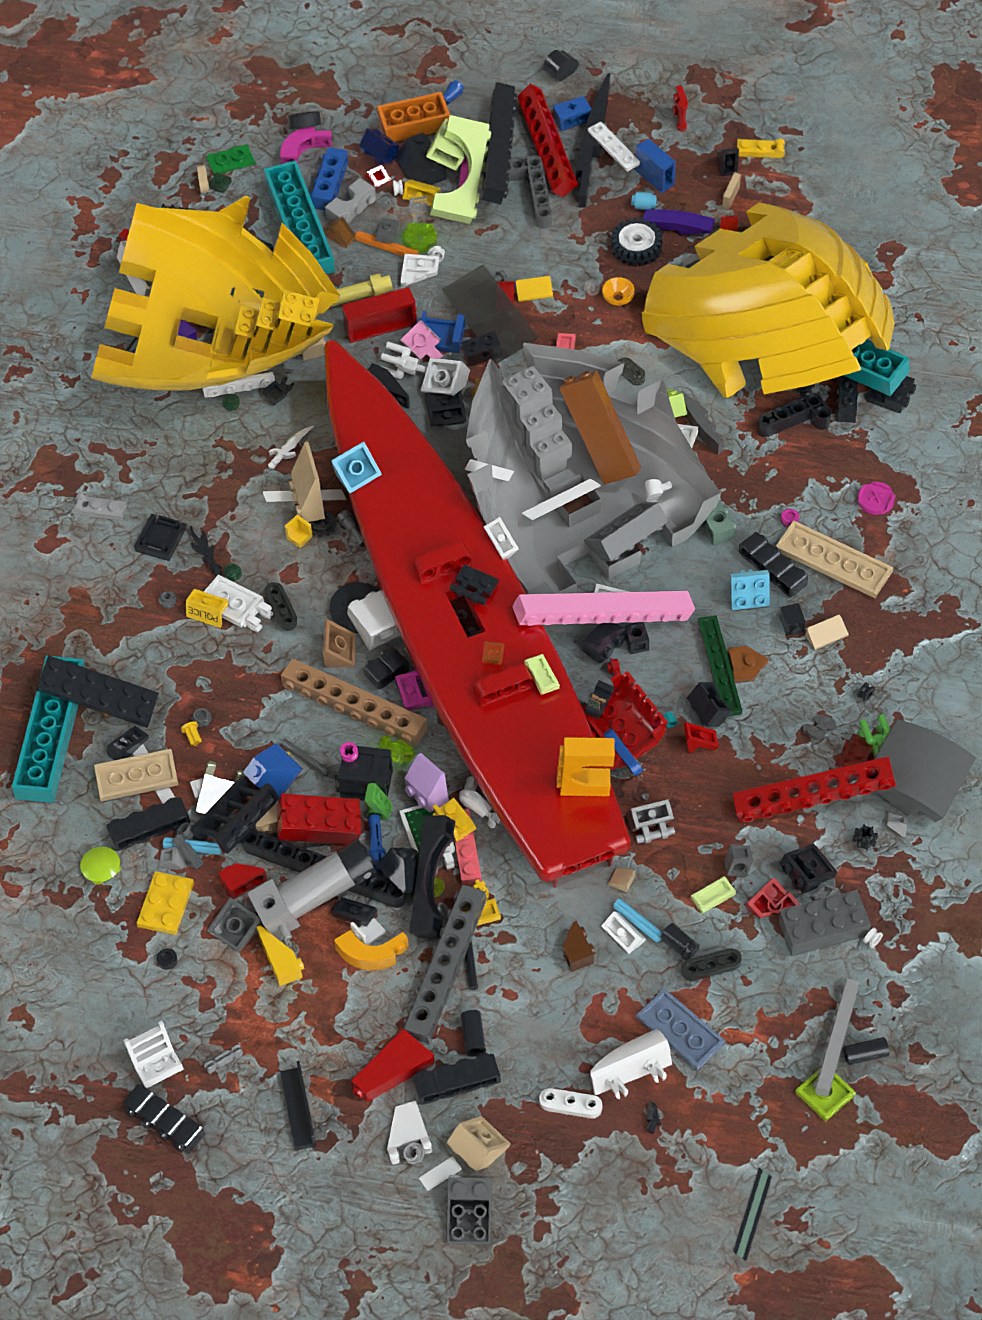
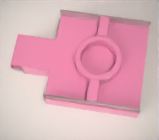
M422 320L400 339L419 360L426 354L429 358L440 359L443 356L434 347L441 340Z

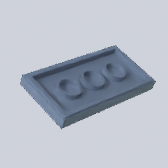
M665 988L636 1014V1019L650 1031L658 1029L667 1039L669 1047L696 1071L722 1048L726 1042Z

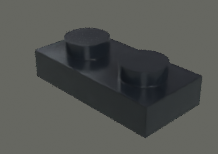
M341 897L331 912L333 917L367 927L376 915L377 910L374 906Z

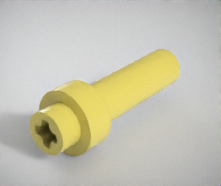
M380 273L370 275L369 281L337 289L340 296L335 304L332 303L330 307L393 291L390 276L381 277Z

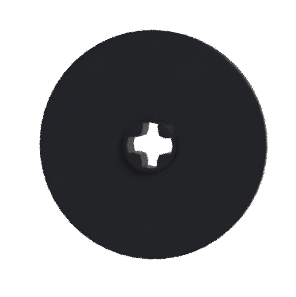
M353 582L342 586L334 593L330 601V614L333 621L353 633H358L347 614L349 604L355 600L360 601L366 598L371 592H378L380 590L364 582Z

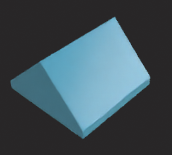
M364 442L331 460L336 476L349 493L382 475Z

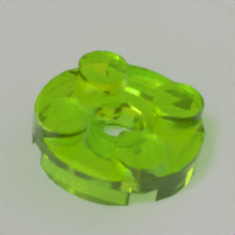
M411 222L403 232L405 247L417 250L419 253L428 252L429 248L437 244V231L431 223Z
M389 736L380 737L377 748L391 750L392 761L402 764L403 761L411 763L414 760L416 752H414L415 749L399 739L396 742L390 741L391 737Z

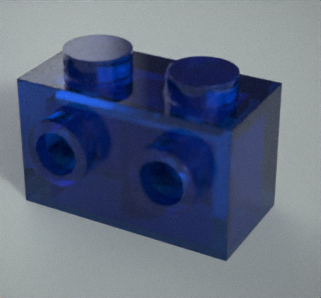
M366 128L359 147L364 150L365 154L373 156L376 162L384 165L385 163L393 162L400 145L380 130Z

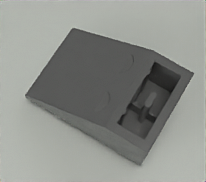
M449 1175L447 1243L491 1244L493 1176Z

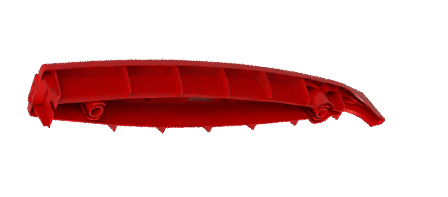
M327 341L324 345L327 403L338 454L341 455L364 442L382 475L349 493L352 507L387 606L435 710L477 784L540 880L544 882L551 881L553 887L556 888L558 878L572 874L605 860L610 867L614 856L629 850L630 836L611 781L609 796H561V789L557 788L560 745H564V738H594L562 661L543 624L529 626L519 625L512 606L519 595L526 594L508 559H502L484 528L486 526L485 522L465 491L394 396L337 341ZM464 564L499 579V584L491 597L483 595V597L488 598L485 605L475 604L471 602V599L464 597L482 632L469 638L450 603L451 600L459 598V596L449 590L452 583L459 586V584L455 583V580ZM541 654L544 655L560 685L559 689L542 695L534 683L527 666L524 664L525 660ZM587 766V767H582V768H601V769H606L605 766Z

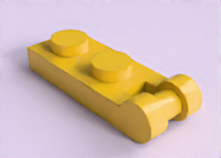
M776 139L775 141L737 140L740 157L782 158L785 153L783 149L785 141L783 139Z

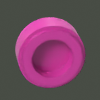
M785 509L782 511L780 521L784 526L789 527L793 520L799 522V513L796 510Z

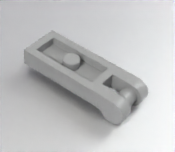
M77 494L75 498L76 504L73 505L72 512L77 515L122 521L127 505L123 501Z

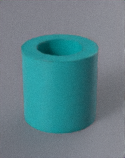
M669 711L663 714L668 721L666 724L667 728H673L678 724L673 712Z

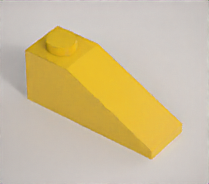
M261 925L257 926L259 939L279 986L303 978L301 970L304 969L301 958H296L294 951Z

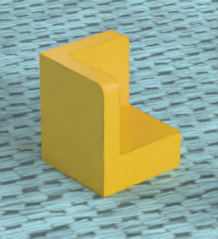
M296 515L285 525L286 539L298 548H301L313 537L311 524L299 515Z

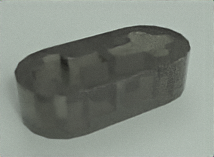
M627 357L618 360L624 363L623 371L620 375L636 386L642 385L645 382V371L633 360Z

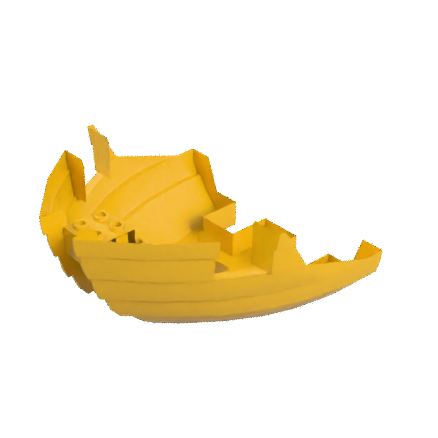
M244 196L218 212L154 208L137 203L119 273L153 282L150 296L146 297L114 288L104 328L138 337L136 351L131 353L100 344L91 379L124 387L158 391L193 390L224 385L269 370L302 354L309 347L318 343L325 335L329 334L334 324L315 320V318L319 314L326 312L332 303L335 304L340 294L313 254L283 223L281 224L273 252L243 228L251 197ZM235 287L234 295L231 296V289ZM254 289L264 291L263 298H261L260 294L256 293ZM184 320L215 329L212 343L208 344L177 335L180 321Z
M758 203L746 211L751 227L742 233L719 229L695 245L700 261L692 267L685 268L667 264L655 272L647 294L645 311L642 312L645 333L660 338L699 363L726 399L742 389L746 383L738 361L759 358L758 361L763 378L761 380L763 394L808 386L860 371L861 367L857 358L853 355L852 349L864 343L870 337L876 348L888 351L895 325L892 304L886 293L883 294L882 288L876 278L872 276L867 262L859 256L851 245L842 240L825 223L786 208ZM774 256L769 261H764L767 257Z

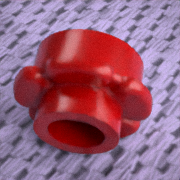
M610 658V662H607L609 674L621 673L618 658Z

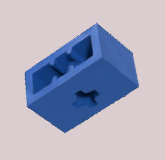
M582 96L554 105L553 118L559 129L563 131L587 123L592 109L585 97Z

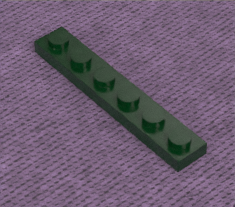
M717 615L698 618V625L713 682L720 693L718 697L720 700L724 699L731 709L727 717L741 715L742 707Z

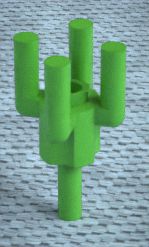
M884 714L877 717L880 723L876 726L878 734L873 736L865 719L859 721L861 730L857 733L866 754L870 755L873 753L874 758L890 731Z

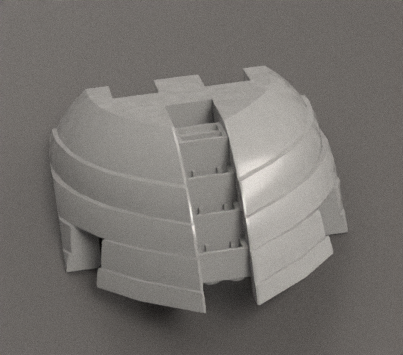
M523 343L527 368L506 379L502 378L501 371L492 359L489 360L472 401L466 437L468 447L472 448L474 459L477 458V461L487 463L488 465L468 474V478L475 493L478 511L482 515L485 525L500 517L518 546L519 550L508 558V561L527 594L577 593V583L564 566L587 554H590L608 579L640 564L641 550L636 544L632 550L624 551L620 554L619 559L611 562L602 560L585 544L584 539L641 501L659 502L669 521L663 525V529L659 532L671 547L687 540L701 526L711 511L716 508L721 492L709 478L676 423L663 380L641 389L638 393V401L621 393L614 392L617 390L619 375L622 374L624 363L581 350ZM597 370L641 465V469L636 476L605 485L601 480L559 389L565 378L580 376L585 371L593 372ZM492 465L514 471L510 480L505 481L494 478L492 475ZM589 479L601 485L587 493L594 503L571 514H568L563 506L534 520L522 514V512ZM657 479L662 484L668 481L671 482L672 488L663 491V494L658 499L653 497L647 500L645 482L647 480Z

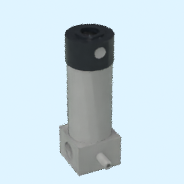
M357 838L281 884L277 885L271 879L247 894L265 928L277 939L283 936L288 941L292 938L290 932L300 927L297 918L354 885L362 883L378 872L367 848Z

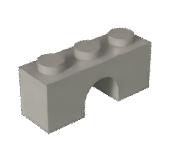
M361 178L348 187L350 201H342L336 197L325 206L326 219L339 228L349 224L355 216L362 213L376 199L375 187Z

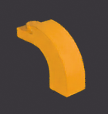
M352 930L334 940L336 951L347 963L356 968L370 971L382 970L395 965L396 955L403 954L409 947L408 937L404 932L378 946L362 943Z

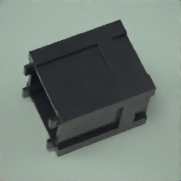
M357 746V759L352 762H346L342 759L339 773L335 775V780L339 782V787H336V790L340 793V798L365 801L367 787L371 783H375L388 797L393 775L392 751L389 749ZM349 749L345 750L346 755H348V753L350 755L353 754L352 749H350V751Z

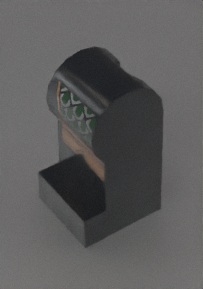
M598 680L584 713L599 720L612 697L615 687Z

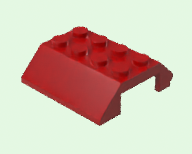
M628 671L623 674L619 672L610 678L612 686L615 688L599 720L587 714L585 715L594 738H606L603 733L611 728L632 756L637 759L659 743L667 730L665 726L668 721L661 712H657L658 709L650 698H646L647 695L639 684H635L636 681ZM587 704L582 707L583 711H585ZM614 749L613 766H605L606 769L612 770L626 767L622 758Z

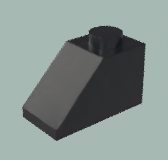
M739 148L717 150V165L721 176L738 173Z

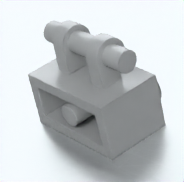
M669 799L632 808L626 812L631 832L641 829L642 834L635 836L637 844L642 842L645 844L650 843L651 840L658 838L666 839L669 835L675 834L674 827L666 828L665 824L674 819ZM658 825L659 829L657 831L649 832L648 827Z

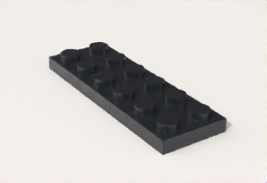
M49 655L36 690L146 728L149 726L159 694L144 687Z

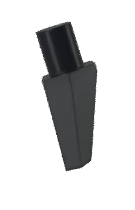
M649 1101L646 1132L654 1134L656 1126H660L661 1121L657 1105Z

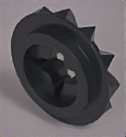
M324 511L325 519L309 522L313 535L317 534L322 537V535L329 536L331 532H334L337 526L335 516L330 512ZM323 520L325 525L321 528L320 524Z

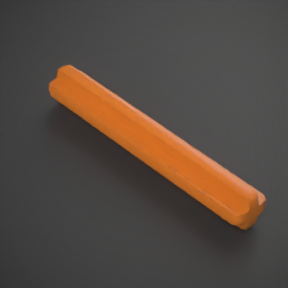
M357 231L355 234V240L403 257L405 254L419 255L417 250L394 242L376 241V236L362 231Z

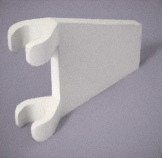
M416 1100L395 1107L387 1147L391 1164L400 1162L396 1148L420 1141L425 1154L432 1152L431 1142Z

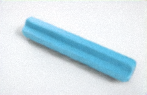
M164 838V849L176 846L172 841L173 838ZM185 840L195 852L221 854V848L216 842Z
M618 899L614 903L613 907L651 939L655 942L661 940L662 931L625 901Z

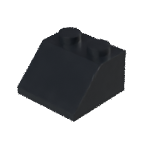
M391 847L377 866L402 892L415 893L414 884L417 878V864L420 853L414 848Z

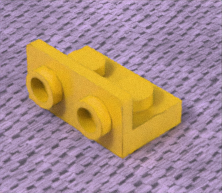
M455 798L441 807H438L436 804L432 806L435 812L432 814L433 816L446 815L455 821L453 838L457 842L477 829Z

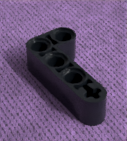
M812 393L761 414L758 418L757 432L762 437H770L808 420L817 429L825 430L830 426L831 410L820 395Z

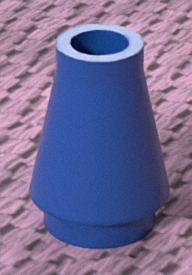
M457 80L449 83L443 95L446 105H449L463 94L464 86Z

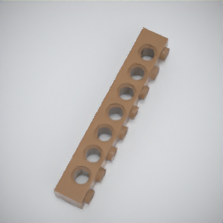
M293 658L281 674L282 686L285 689L295 691L304 698H311L322 706L333 708L337 713H344L355 721L364 722L369 727L377 728L388 736H395L406 744L417 746L428 729L427 718Z

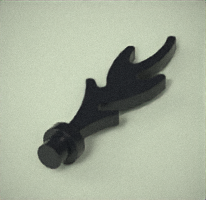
M190 526L191 535L199 544L196 545L192 542L191 547L198 554L205 556L202 557V561L211 566L210 571L212 574H215L216 577L218 575L221 576L222 568L220 564L215 563L213 556L214 545L208 548V539L205 532L202 531L203 537L199 538L193 531V527Z

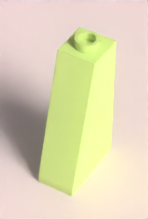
M445 119L438 129L426 157L456 171L464 159V152L455 142L444 138L448 120Z

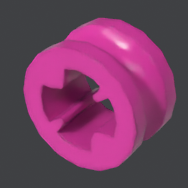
M352 742L342 744L340 747L341 758L346 762L356 760L358 757L357 746ZM349 749L350 751V749H352L353 754L350 755L348 753V755H346L345 750Z

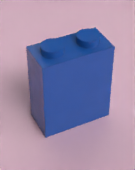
M649 138L636 146L635 157L640 161V165L635 167V171L661 193L665 192L675 185L676 161Z

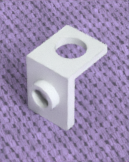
M375 918L371 920L367 927L360 926L358 928L354 922L351 923L353 933L366 945H370L386 933V930Z

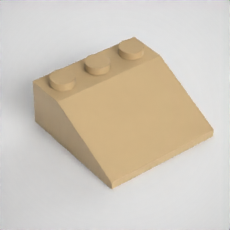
M305 442L291 472L292 481H289L291 492H295L292 493L294 504H298L296 506L297 515L307 522L325 519L319 477L309 442Z

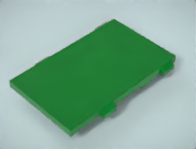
M248 144L238 147L234 146L231 149L214 154L210 153L206 156L214 176H217V173L224 174L256 164Z

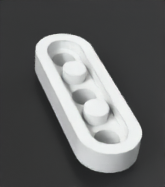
M548 1088L543 1090L539 1097L540 1106L550 1112L586 1118H596L602 1112V1101L594 1095ZM552 1096L554 1099L548 1100L546 1098ZM572 1099L575 1102L570 1104L567 1101ZM589 1103H594L595 1106H594V1107H589L588 1104H589Z

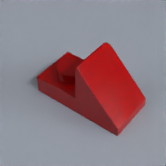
M687 722L683 724L689 754L698 747L713 751L719 748L716 730Z

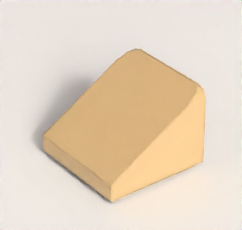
M616 868L608 885L627 893L635 877V870Z

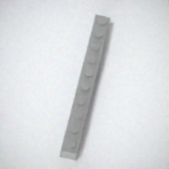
M847 978L846 983H843L842 990L844 992L843 994L840 993L839 1001L841 1002L836 1007V1012L838 1013L834 1015V1026L831 1025L829 1032L831 1037L828 1036L826 1043L828 1048L825 1047L823 1053L825 1059L822 1058L820 1066H822V1069H819L817 1074L819 1080L815 1081V1094L825 1097L829 1096L859 989V981Z

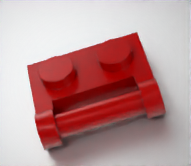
M680 85L676 86V91L673 94L675 105L672 106L673 115L677 116L678 119L677 129L685 131L687 129L686 110L688 109V101L683 86Z

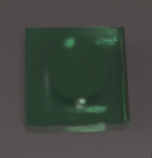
M216 172L208 183L209 188L225 193L232 183V178Z

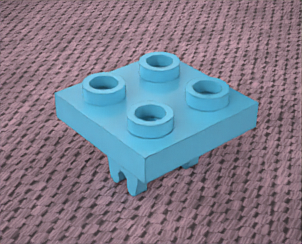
M749 569V572L741 570V573L730 574L732 610L770 606L768 570L753 572V570Z

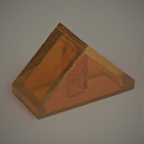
M343 217L330 220L323 227L325 236L345 249L355 241V233Z

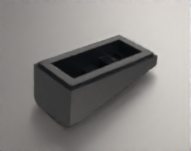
M134 726L107 745V754L113 760L129 758L149 739V735L137 726Z

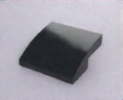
M461 390L455 395L426 394L431 426L467 422Z

